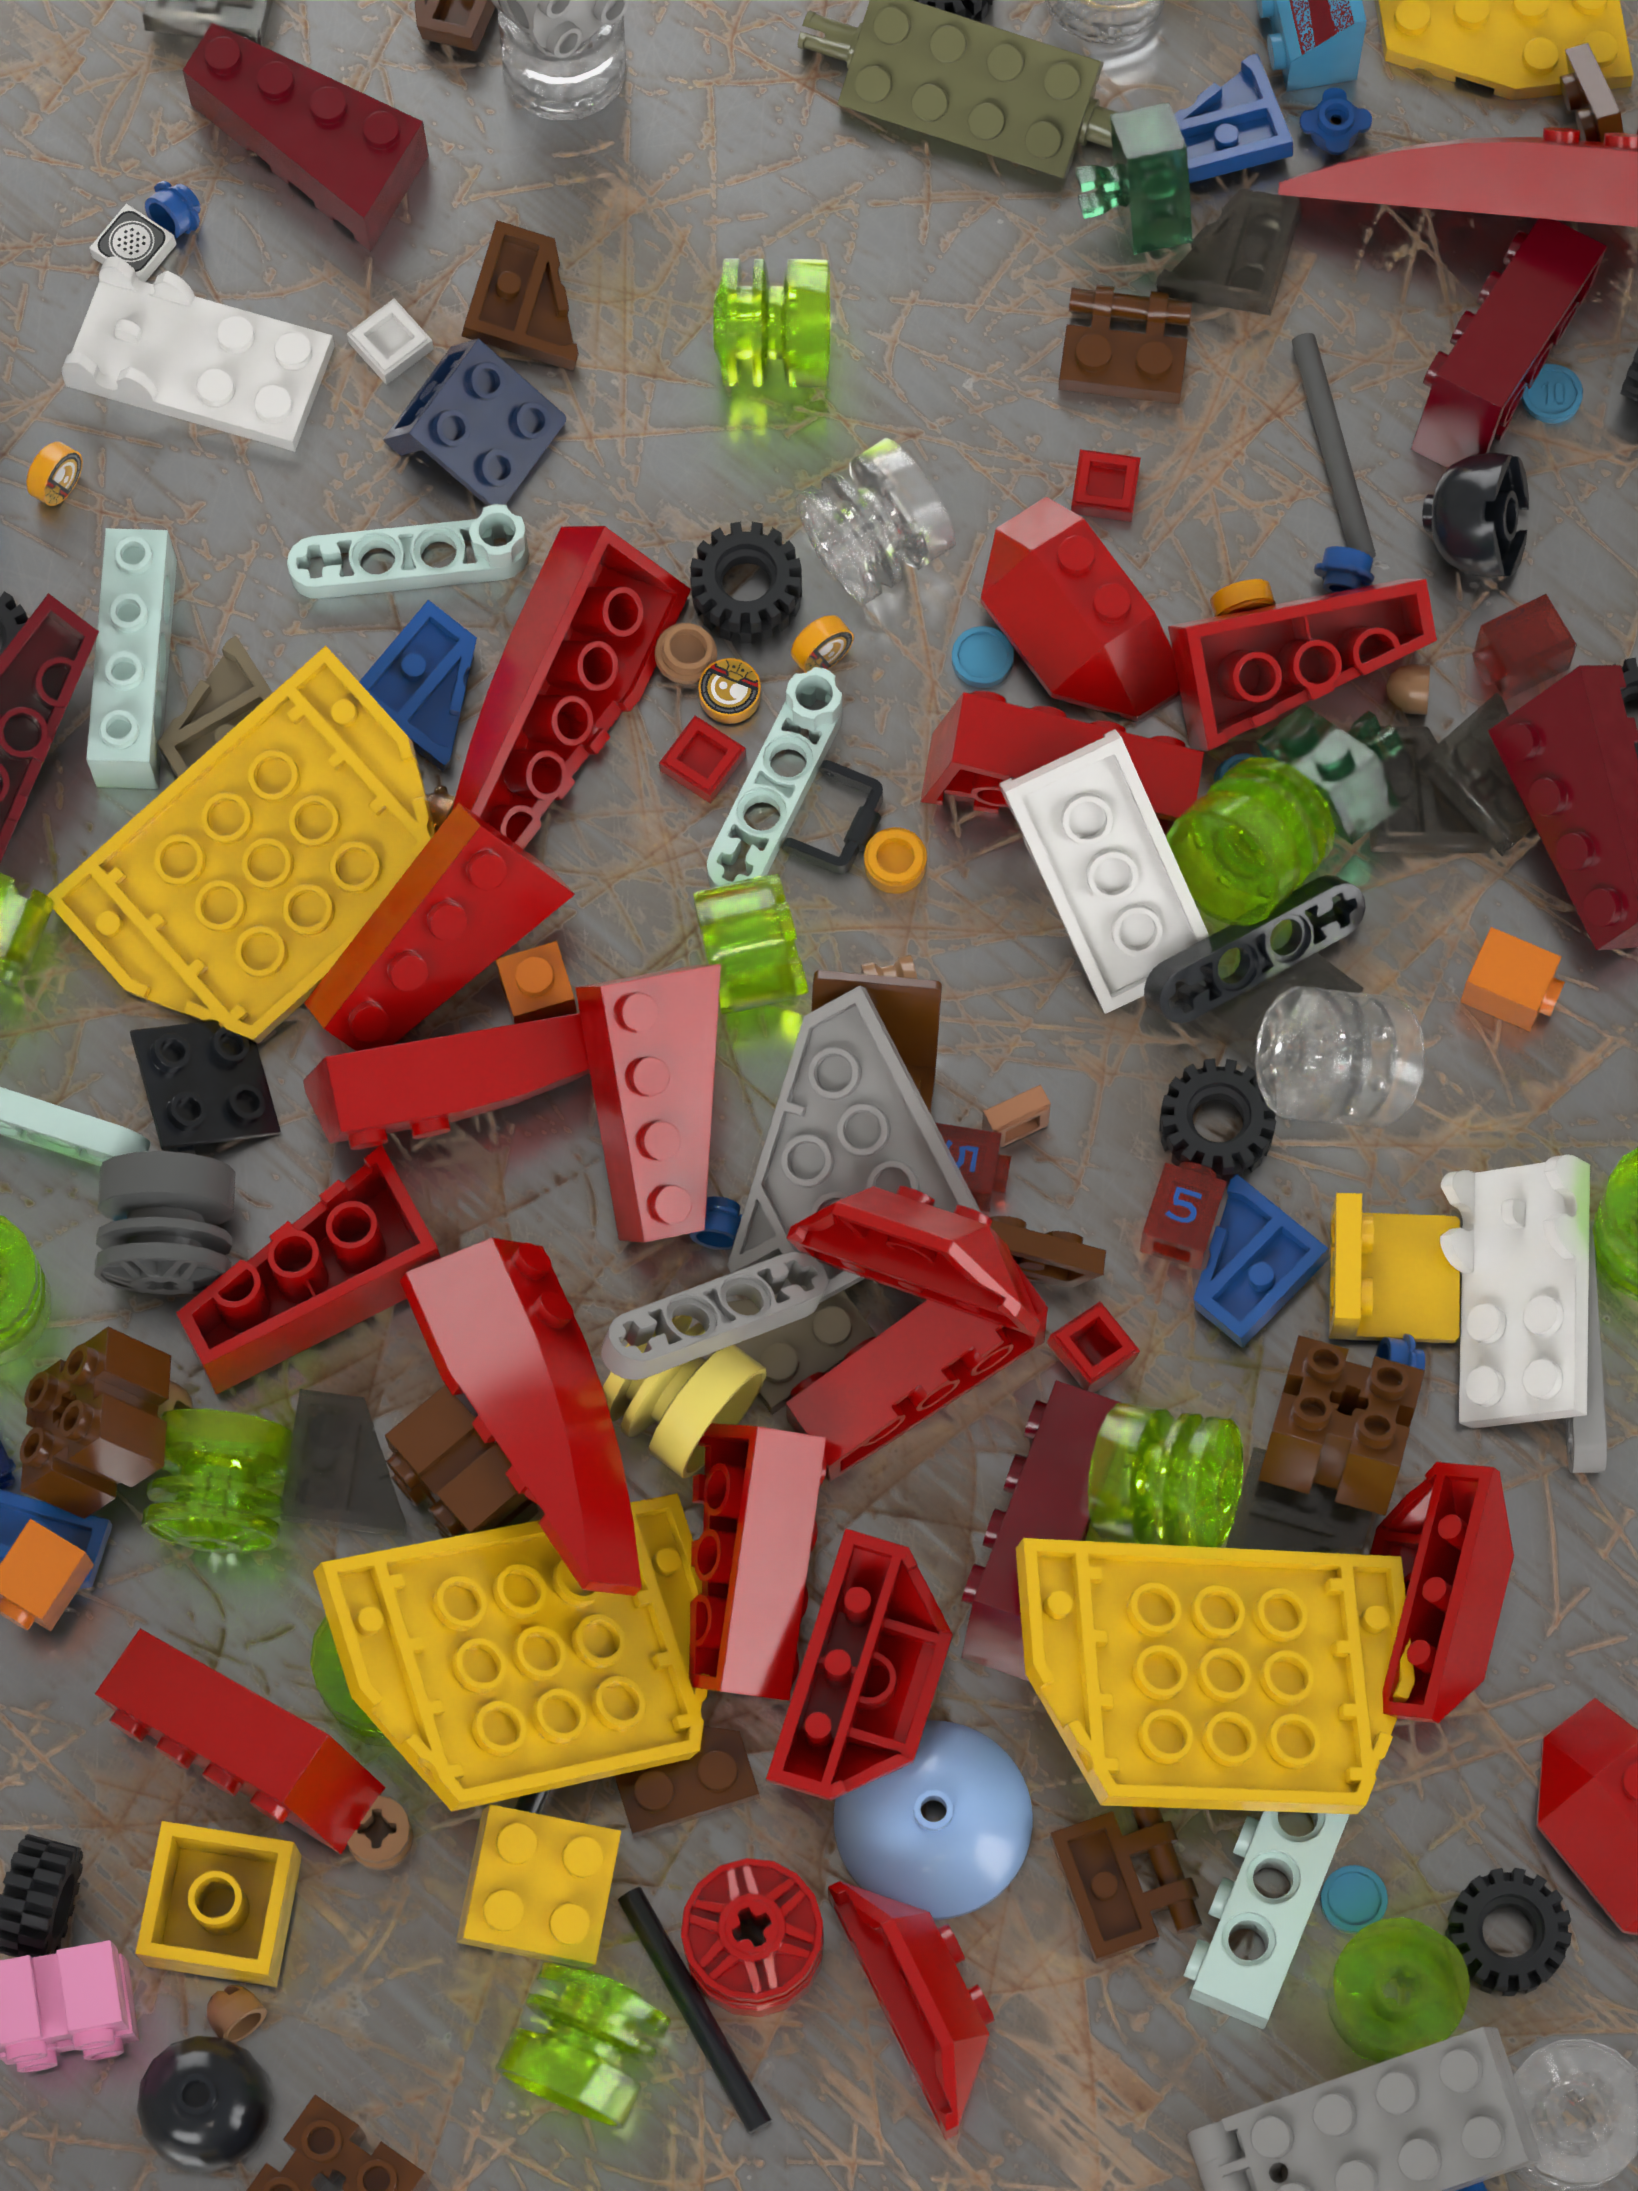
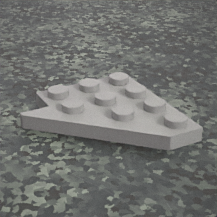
M862 986L854 988L805 1015L727 1263L730 1273L763 1262L779 1252L782 1254L800 1252L786 1239L792 1225L836 1201L872 1186L895 1194L899 1186H906L935 1200L934 1207L953 1213L957 1205H962L981 1212L866 988ZM821 1263L828 1275V1285L820 1303L865 1278ZM804 1284L799 1285L806 1291L807 1287Z

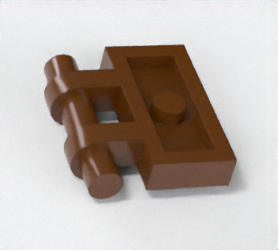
M1099 284L1096 285V290L1071 288L1069 312L1091 314L1092 323L1091 327L1067 324L1058 390L1180 404L1188 339L1164 336L1165 323L1190 326L1193 302L1169 299V293L1151 291L1150 297L1114 293L1115 286ZM1111 317L1147 321L1146 333L1110 330Z
M1132 1806L1131 1809L1139 1830L1123 1836L1113 1811L1050 1833L1052 1846L1095 1963L1157 1942L1159 1934L1152 1915L1155 1913L1169 1910L1178 1934L1191 1931L1202 1925L1194 1903L1199 1898V1894L1193 1878H1185L1173 1846V1844L1178 1842L1172 1822H1164L1159 1807ZM1144 1854L1149 1855L1160 1887L1143 1892L1131 1861V1858Z

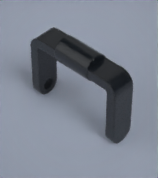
M823 760L819 771L824 776L868 793L866 802L856 812L843 840L845 846L839 857L793 838H786L782 849L788 854L837 874H844L851 869L859 851H865L868 841L873 837L882 818L878 811L883 802V787L878 780L835 762Z

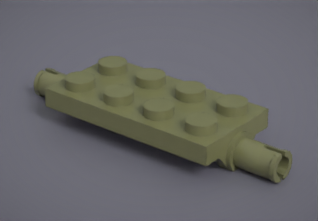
M870 0L863 23H860L858 27L818 15L811 10L808 11L802 26L823 32L825 37L821 38L800 31L798 48L808 49L847 62L846 67L848 71L837 105L1063 179H1067L1073 157L1079 145L1085 146L1088 141L1130 154L1134 158H1138L1142 150L1143 142L1122 136L1121 131L1125 130L1146 137L1149 120H1141L1099 106L1100 100L1095 98L1096 86L1104 64L1102 61L913 0Z

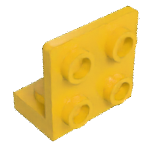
M1336 1193L1330 1215L1329 1339L1381 1341L1384 1337L1402 1339L1404 1334H1410L1415 1342H1457L1460 1335V1271L1455 1269L1445 1257L1440 1244V1236L1449 1229L1460 1228V1219L1457 1216L1362 1213V1193Z

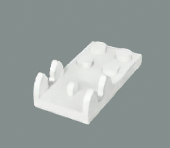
M108 257L104 260L99 272V283L73 350L67 355L61 372L66 387L295 452L335 345L333 335L196 297L190 286L182 278L169 271L158 275L154 284L144 282L137 277L135 269L122 258Z
M1115 729L1103 734L1102 739L1014 780L1009 778L999 783L1004 799L1023 834L1024 843L1044 880L1100 1007L1105 1014L1143 997L1146 979L1153 968L1166 959L1209 937L1123 739Z
M1566 1154L1553 1156L1543 1163L1476 1173L1469 1170L1447 1173L1441 1181V1188L1450 1205L1459 1209L1463 1220L1462 1228L1449 1229L1440 1236V1244L1445 1257L1455 1269L1462 1273L1459 1423L1475 1429L1587 1415L1590 1164L1576 1156Z

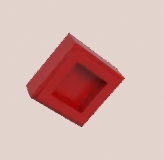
M1080 449L1071 511L1078 515L1132 522L1141 457Z
M694 715L659 762V768L662 773L711 804L745 759L746 748Z

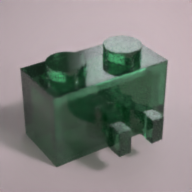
M1170 103L1110 114L1114 166L1088 165L1075 168L1081 192L1097 189L1092 193L1078 195V205L1083 218L1088 219L1103 215L1117 206L1119 217L1134 255L1192 243L1187 146Z
M1303 704L1256 741L1280 794L1351 845L1400 808L1380 761L1390 758L1404 746L1397 730L1390 724L1381 729L1376 715L1369 710L1352 724L1349 732L1346 733Z

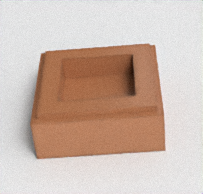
M1041 1084L983 1111L982 1132L991 1149H1000L1048 1126L1051 1103Z

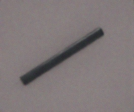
M637 1887L622 1895L618 1902L747 2132L752 2134L772 2122V2119L642 1888Z

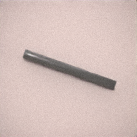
M1304 333L1293 338L1291 342L1349 548L1360 550L1374 558L1376 552L1316 337L1313 333Z

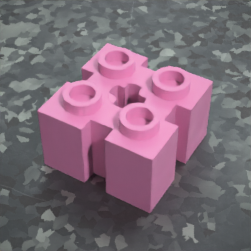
M111 1940L56 1950L57 1953L39 1957L32 1958L30 1955L0 1960V2059L6 2065L16 2064L17 2072L41 2071L57 2066L56 2056H60L61 2052L83 2050L85 2060H98L121 2055L124 2053L123 2044L140 2041L129 1962L122 1953L118 1954V1949Z

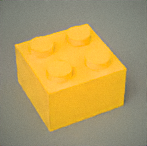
M489 1804L482 1810L456 1943L585 1969L596 1965L621 1831Z
M162 1821L135 1952L137 1957L146 1967L277 1987L302 1855L295 1843Z

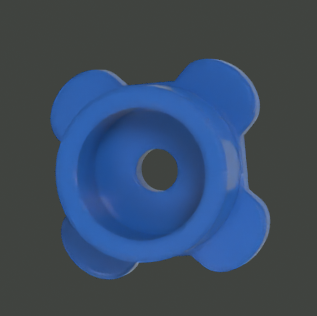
M1329 88L1324 91L1322 101L1313 110H1305L1301 114L1299 124L1301 130L1306 134H1310L1313 142L1320 149L1332 155H1342L1356 142L1358 133H1365L1371 128L1372 116L1367 109L1357 108L1348 101L1344 90ZM1337 117L1341 120V124L1334 125L1330 120Z

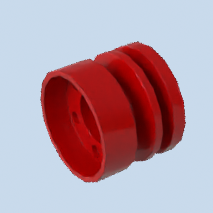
M744 1858L718 1866L697 1883L684 1907L681 1939L691 1977L711 2003L734 2015L764 2017L784 2011L809 1992L822 1968L824 1949L823 1920L816 1896L797 1873L775 1861ZM751 1918L753 1924L757 1927L765 1924L769 1925L763 1930L765 1942L762 1945L754 1947L749 1939H743L739 1942L736 1940L742 1935L740 1925L742 1921Z

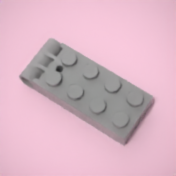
M1484 2026L1223 2118L1222 2121L1200 2127L1186 2134L1204 2191H1456L1542 2161L1498 2028ZM1284 2165L1288 2168L1289 2173L1286 2180L1283 2179L1281 2174Z

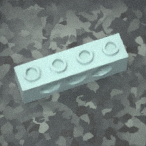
M106 528L97 627L99 634L96 639L86 758L96 787L159 789L162 754L157 742L164 730L177 559L168 530Z
M1263 1811L1260 1820L1247 1816L1233 1851L1234 1854L1245 1858L1237 1879L1234 1882L1225 1877L1222 1878L1208 1913L1220 1919L1211 1944L1201 1939L1197 1940L1183 1975L1195 1981L1189 1999L1263 2030L1265 2029L1350 1814L1309 1813L1314 1823V1830L1300 1837L1289 1835L1281 1828L1278 1822V1814L1280 1812ZM1263 1868L1278 1869L1287 1877L1290 1891L1279 1898L1265 1897L1256 1889L1253 1875ZM1240 1929L1253 1930L1263 1939L1265 1953L1255 1960H1243L1231 1951L1228 1937Z

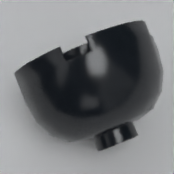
M1485 453L1469 456L1450 465L1439 479L1434 495L1428 494L1425 497L1422 510L1423 527L1425 531L1433 532V539L1437 550L1451 566L1465 574L1480 577H1510L1516 573L1522 560L1528 531L1519 530L1516 532L1518 509L1529 510L1527 475L1522 460L1518 456L1504 453Z
M194 2036L172 2043L152 2060L140 2082L137 2114L143 2136L164 2161L185 2172L215 2174L226 2170L225 2168L236 2165L243 2158L247 2159L259 2149L271 2127L274 2097L266 2072L247 2049L225 2038Z

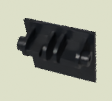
M216 1021L130 1031L161 1150L195 1154L194 1145L279 1135L281 1133L256 1042L229 1031L225 1027L221 1028Z

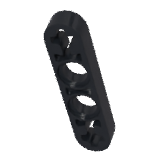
M1324 875L1318 877L1158 964L1152 969L1146 979L1144 987L1145 1001L1149 1008L1174 1023L1192 1021L1348 936L1357 929L1363 919L1366 909L1365 898L1359 888L1337 876ZM1337 895L1341 899L1333 905L1332 898ZM1333 908L1334 915L1331 917L1325 915V913ZM1305 911L1312 915L1307 917L1305 915ZM1290 919L1292 934L1289 941L1282 948L1273 950L1270 944L1273 929L1281 921ZM1237 947L1241 958L1239 966L1230 976L1220 978L1218 974L1219 960L1229 949ZM1180 980L1185 984L1177 990L1178 1000L1172 1002L1168 999L1176 994L1175 983ZM1203 980L1206 983V986H1203L1198 982Z

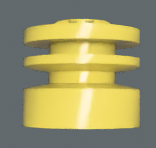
M680 1315L672 1318L674 1326L686 1335L697 1336L705 1333L701 1323H697L689 1329L692 1322L691 1316ZM647 1343L637 1346L641 1353H644ZM731 1345L716 1351L706 1360L703 1356L645 1379H624L610 1372L602 1388L606 1396L612 1422L617 1421L624 1415L621 1422V1432L629 1438L638 1436L655 1421L658 1422L649 1445L650 1454L684 1479L691 1477L705 1465V1447L698 1446L697 1444L711 1423L739 1425L762 1388L766 1378V1368L736 1345Z

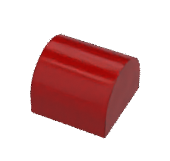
M1101 1301L1050 1334L1047 1340L1048 1346L1082 1389L1093 1393L1102 1389L1121 1375L1135 1361L1140 1352L1139 1348Z

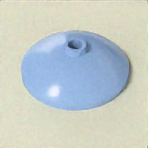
M927 1720L914 1763L836 1798L834 1806V1832L837 1848L844 1866L855 1883L862 1889L928 1911L933 1920L964 1916L984 1907L997 1898L1010 1885L1021 1869L1027 1856L1033 1828V1813L1029 1791L1020 1770L1011 1757L996 1742L981 1732L968 1726L947 1721ZM928 1801H939L945 1806L947 1812L943 1819L937 1822H930L922 1816L920 1810Z

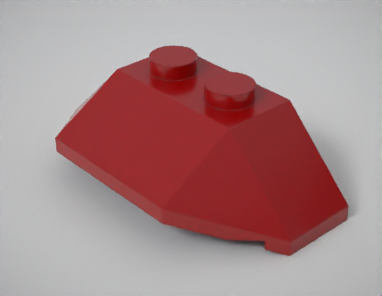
M1045 497L996 528L980 603L1051 698L1094 710L1120 714L1122 718L1138 722L1180 695L1172 648L1155 611L1083 517Z
M872 1186L836 1201L790 1227L786 1239L801 1253H806L816 1258L820 1263L1036 1337L1040 1323L1010 1249L990 1227L993 1220L977 1210L957 1205L952 1213L934 1207L935 1200L913 1188L899 1186L895 1194Z
M1436 1462L1425 1474L1426 1480L1406 1494L1376 1528L1370 1555L1401 1556L1406 1594L1382 1690L1383 1714L1396 1717L1397 1719L1438 1724L1485 1679L1514 1559L1500 1471L1494 1467ZM1411 1639V1644L1407 1649V1659L1414 1666L1415 1682L1405 1703L1393 1702V1694L1399 1682L1400 1659Z
M845 1528L767 1773L766 1782L831 1801L914 1763L953 1634L909 1547Z
M1594 1698L1542 1739L1536 1827L1622 1933L1638 1936V1730L1598 1699Z
M838 1881L828 1886V1899L945 2140L958 2134L989 2041V2032L986 2025L995 2021L991 2008L978 1984L967 1989L956 1967V1964L965 1961V1957L949 1924L937 1928L928 1911Z

